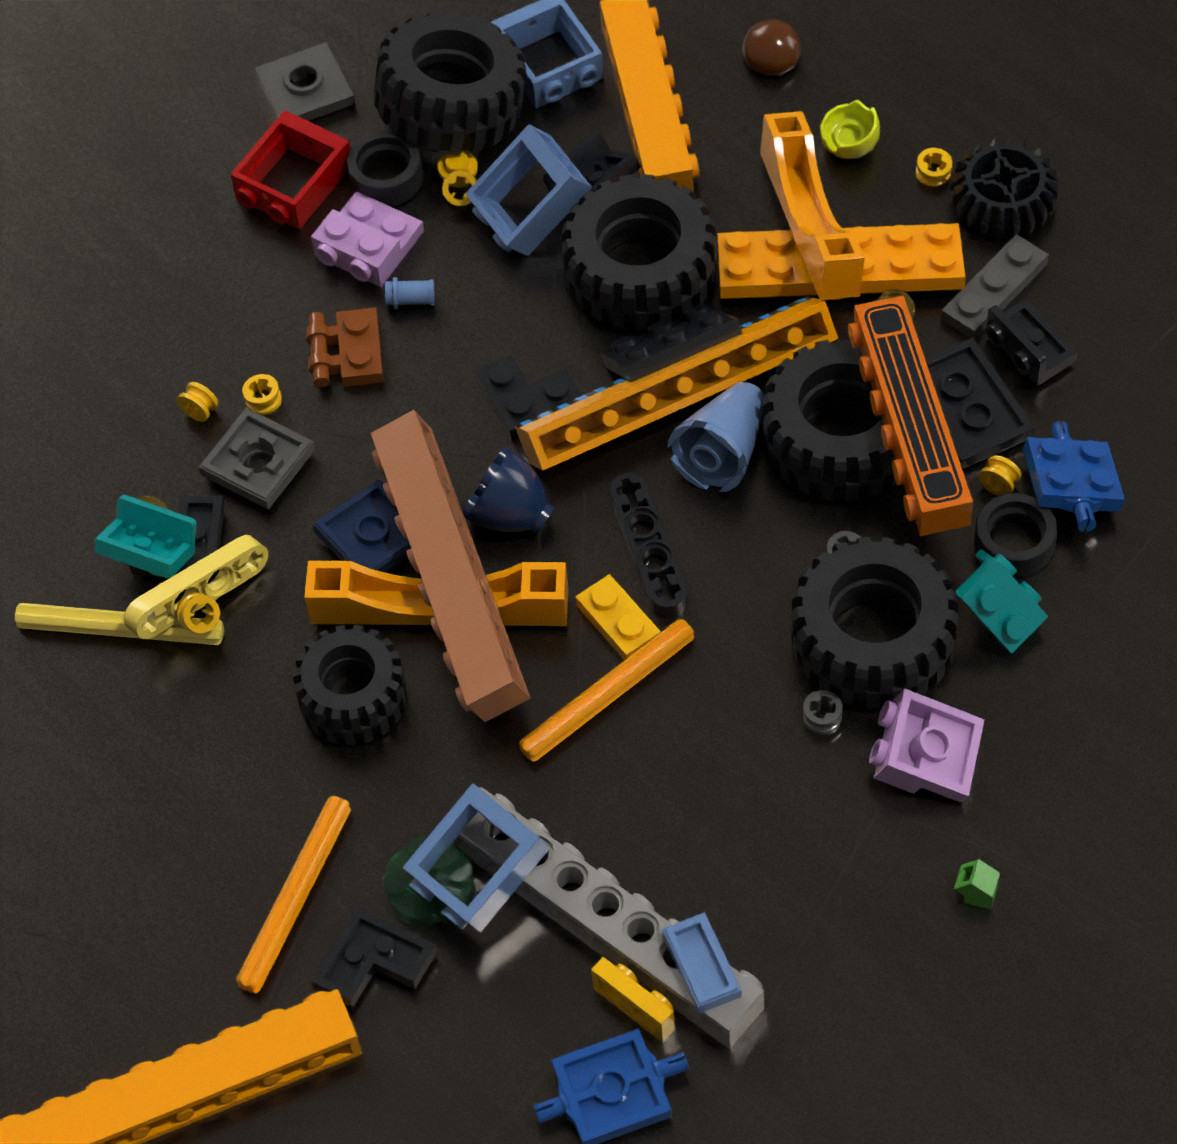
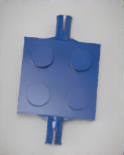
M1057 421L1050 427L1053 438L1027 437L1023 448L1039 507L1060 508L1073 512L1076 516L1079 530L1084 532L1086 528V532H1089L1096 527L1093 512H1121L1125 501L1108 442L1073 440L1070 437L1067 423L1063 421L1061 425L1060 421Z
M639 1029L552 1059V1068L559 1083V1096L533 1104V1108L539 1124L566 1114L567 1118L575 1125L582 1144H599L671 1118L672 1110L664 1093V1078L689 1071V1065L683 1051L657 1061L655 1056L646 1048Z

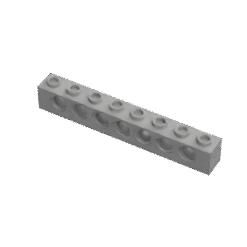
M480 787L483 792L550 847L542 858L546 862L535 866L514 892L615 966L618 963L626 966L636 976L638 983L651 992L655 990L669 1000L675 1010L724 1046L731 1049L764 1010V990L758 979L745 970L738 972L731 967L741 988L742 997L698 1014L679 970L667 966V963L672 961L673 957L662 936V929L679 922L672 918L667 921L655 912L653 905L644 896L638 893L631 895L619 886L618 880L604 868H598L597 870L585 862L583 855L573 845L566 842L562 845L553 839L541 822L534 818L527 820L517 813L514 805L505 796L499 793L492 795L483 787ZM478 812L451 846L494 876L518 847V844L510 838L504 841L494 840L493 838L503 832ZM568 883H577L581 885V887L575 891H565L561 889L564 885ZM604 908H611L617 911L608 917L596 914ZM641 933L652 937L643 943H638L631 939L633 936Z

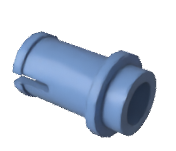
M393 277V281H385L386 306L394 305V309H398V305H434V279L427 281H398L397 277Z

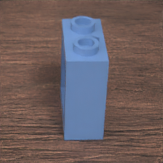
M539 0L491 22L500 27L503 35L507 33L515 41L516 47L518 46L519 49L560 32L578 57V59L538 77H535L524 61L526 65L524 92L536 109L548 103L556 102L563 96L583 87H589L604 78L602 52L564 0Z
M528 124L466 192V195L475 205L472 211L477 218L484 224L491 226L496 232L493 238L499 246L508 252L516 250L529 256L592 186L551 135ZM539 161L557 185L517 227L499 203L534 164Z
M472 783L403 868L414 877L409 884L414 890L429 902L436 895L447 905L442 913L462 930L469 923L481 932L550 847ZM479 812L518 844V847L467 907L431 877L428 872Z

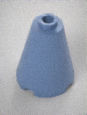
M738 382L674 429L667 441L668 448L671 446L674 454L671 461L676 470L686 480L705 490L710 485L722 487L719 492H727L737 487L745 476L763 421V392L753 384Z

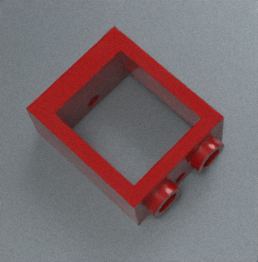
M284 110L230 174L236 199L247 208H256L270 215L273 220L280 224L287 223L300 230L348 172L346 161L350 150L349 140ZM288 149L321 164L320 168L294 199L261 184V181Z

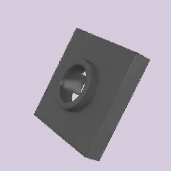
M327 42L255 67L257 78L277 118L286 110L310 121L355 104L354 95ZM307 73L317 76L316 81L308 87H296L290 82L292 80L294 83L300 79L308 78Z
M245 408L198 468L201 476L269 510L315 451L314 441ZM256 454H264L272 458L265 466L266 471L261 473H254L253 469L245 467L244 464L246 460Z

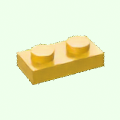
M610 574L575 596L576 606L623 660L627 659L661 633Z
M604 957L591 969L593 989L654 1037L664 1043L674 1032L675 1023L672 1004L661 993L655 990L650 993L639 985L638 979L630 969L620 963L615 966Z

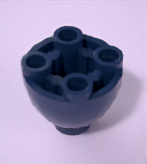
M503 446L462 512L468 521L491 531L517 533L530 530L537 535L555 506L548 502L545 489L533 467L513 449Z

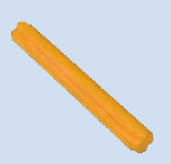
M684 619L676 620L521 739L519 745L522 753L531 762L540 759L694 639L692 627Z
M331 796L327 799L236 978V982L241 989L254 994L261 990L351 812L349 802L337 796Z

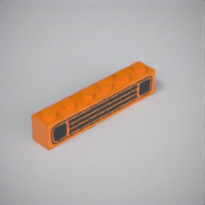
M904 295L855 305L854 323L848 324L849 338L852 347L860 348L862 357H859L861 376L864 382L870 381L873 391H870L872 410L875 416L881 415L884 425H881L882 440L886 451L893 450L896 459L892 461V469L896 484L898 486L904 485L907 493L903 500L908 520L916 521L920 536L970 526L973 500Z

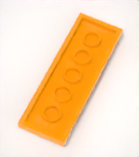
M959 223L842 228L847 232L855 233L865 257L860 293L965 289V270ZM791 230L718 233L721 299L817 295Z

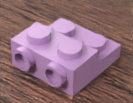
M356 191L340 212L332 209L313 233L311 240L314 255L322 263L328 266L335 265L350 272L360 281H369L382 287L424 232L423 221Z
M905 688L892 701L887 700L878 717V725L885 727L883 738H879L875 742L869 757V763L876 765L874 779L913 794L922 787L962 803L969 796L984 719Z

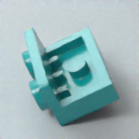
M123 494L117 499L116 519L95 538L94 553L111 558L115 562L125 563L148 571L152 575L169 579L194 555L196 520Z
M980 549L975 554V557L982 565L955 592L957 597L1003 648L1012 654L1048 616L1038 606V603L1042 600L1040 595L1025 581L1019 584L1013 578L1017 570L1004 556L998 553L995 557H992Z

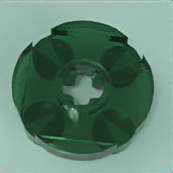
M418 836L409 845L401 848L389 861L383 878L385 893L392 911L404 922L417 927H430L429 923H438L443 920L444 924L451 922L442 913L447 905L436 895L429 902L409 885L414 877L403 868L428 836ZM451 844L429 870L428 874L437 876V882L468 907L474 895L472 865L464 852Z

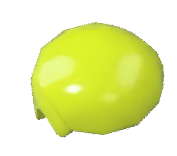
M855 100L850 104L838 105L825 114L820 125L822 143L831 154L842 159H858L873 150L880 136V122L875 108L872 107L870 109L859 100Z

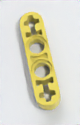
M250 535L236 538L132 601L124 614L125 626L142 639L155 637L179 622L176 611L180 600L175 604L174 602L183 590L186 589L183 597L197 592L216 600L254 577L263 569L268 559L267 548ZM219 569L217 576L208 584L210 577ZM195 604L190 612L194 613L202 607Z

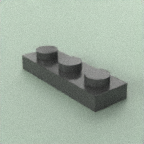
M1016 234L965 286V289H962L942 309L941 320L968 338L973 337L975 340L987 327L988 309L997 305L1003 311L1048 264L1049 254Z

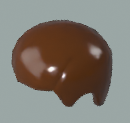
M778 19L762 20L750 28L743 41L742 54L749 69L765 76H781L793 69L801 56V43L796 31L786 22Z

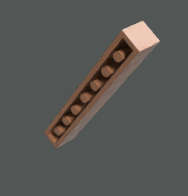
M412 410L371 432L376 447L372 451V457L379 470L383 474L385 473L388 482L383 484L384 491L390 502L397 507L399 515L395 517L396 525L403 537L409 541L411 548L406 551L408 559L416 572L420 573L423 581L418 584L420 593L428 606L432 607L435 614L430 620L436 635L441 641H444L447 651L443 653L444 661L453 676L457 677L460 686L455 689L457 698L465 711L469 712L472 710L486 722L531 698L433 430L415 410Z

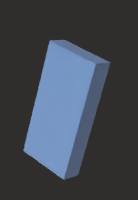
M705 912L662 929V936L698 1014L742 997L741 988Z

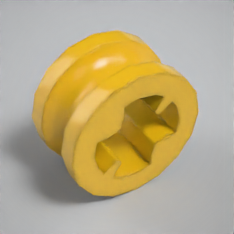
M927 148L922 151L918 156L915 174L917 179L921 183L933 187L946 183L950 178L953 162L951 156L940 148ZM931 163L940 165L936 172L928 170V167H931Z
M453 171L447 175L443 182V195L453 205H467L472 201L466 193L463 200L455 199L456 193L450 194L449 185L456 183L459 176L467 178L465 183L470 182L471 186L476 183V179L467 171Z
M258 374L252 376L244 383L242 392L248 409L265 415L277 410L281 405L282 396L278 382L274 377L268 374ZM261 390H268L269 395L265 396ZM259 392L263 398H256L255 393Z
M189 382L185 388L186 393H181L177 397V404L189 417L204 422L210 416L209 410H215L218 406V399L204 385L197 382Z
M995 455L987 460L986 467L980 471L978 479L989 492L1001 496L1012 494L1015 484L1021 479L1022 473L1011 460Z
M193 592L180 600L177 605L176 614L178 621L183 627L202 634L211 631L217 625L220 609L216 601L211 597ZM195 604L201 607L206 605L207 609L202 610V612L206 613L202 621L190 620V617L194 616L190 610Z

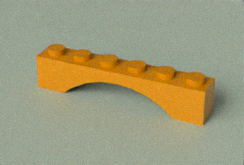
M803 111L765 114L760 154L819 300L860 297L865 257L855 233L842 229L829 208L819 176L813 136Z
M308 561L304 598L311 624L432 625L430 619L435 614L432 607L428 606L420 593L418 584L423 582L421 578L393 575L367 568L352 561ZM522 562L508 569L486 575L504 626H567L569 589L566 562Z

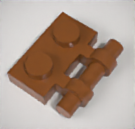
M376 307L336 312L337 325L334 326L326 325L324 314L320 312H314L309 315V325L305 330L306 342L311 346V355L308 357V370L313 375L315 386H328L330 384L329 375L337 374L342 376L343 387L384 382ZM339 344L340 355L331 356L327 353V346Z

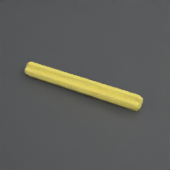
M20 603L16 607L15 622L19 628L140 638L125 626V612L29 603ZM190 617V620H191V621L194 620V619L199 620V621L204 620V618H192V617ZM219 620L211 631L201 634L186 629L178 622L150 639L219 645L223 640L224 626L223 622Z

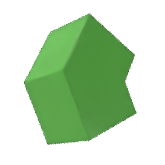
M979 859L962 864L954 890L964 896V903L991 910L999 885L1000 872Z

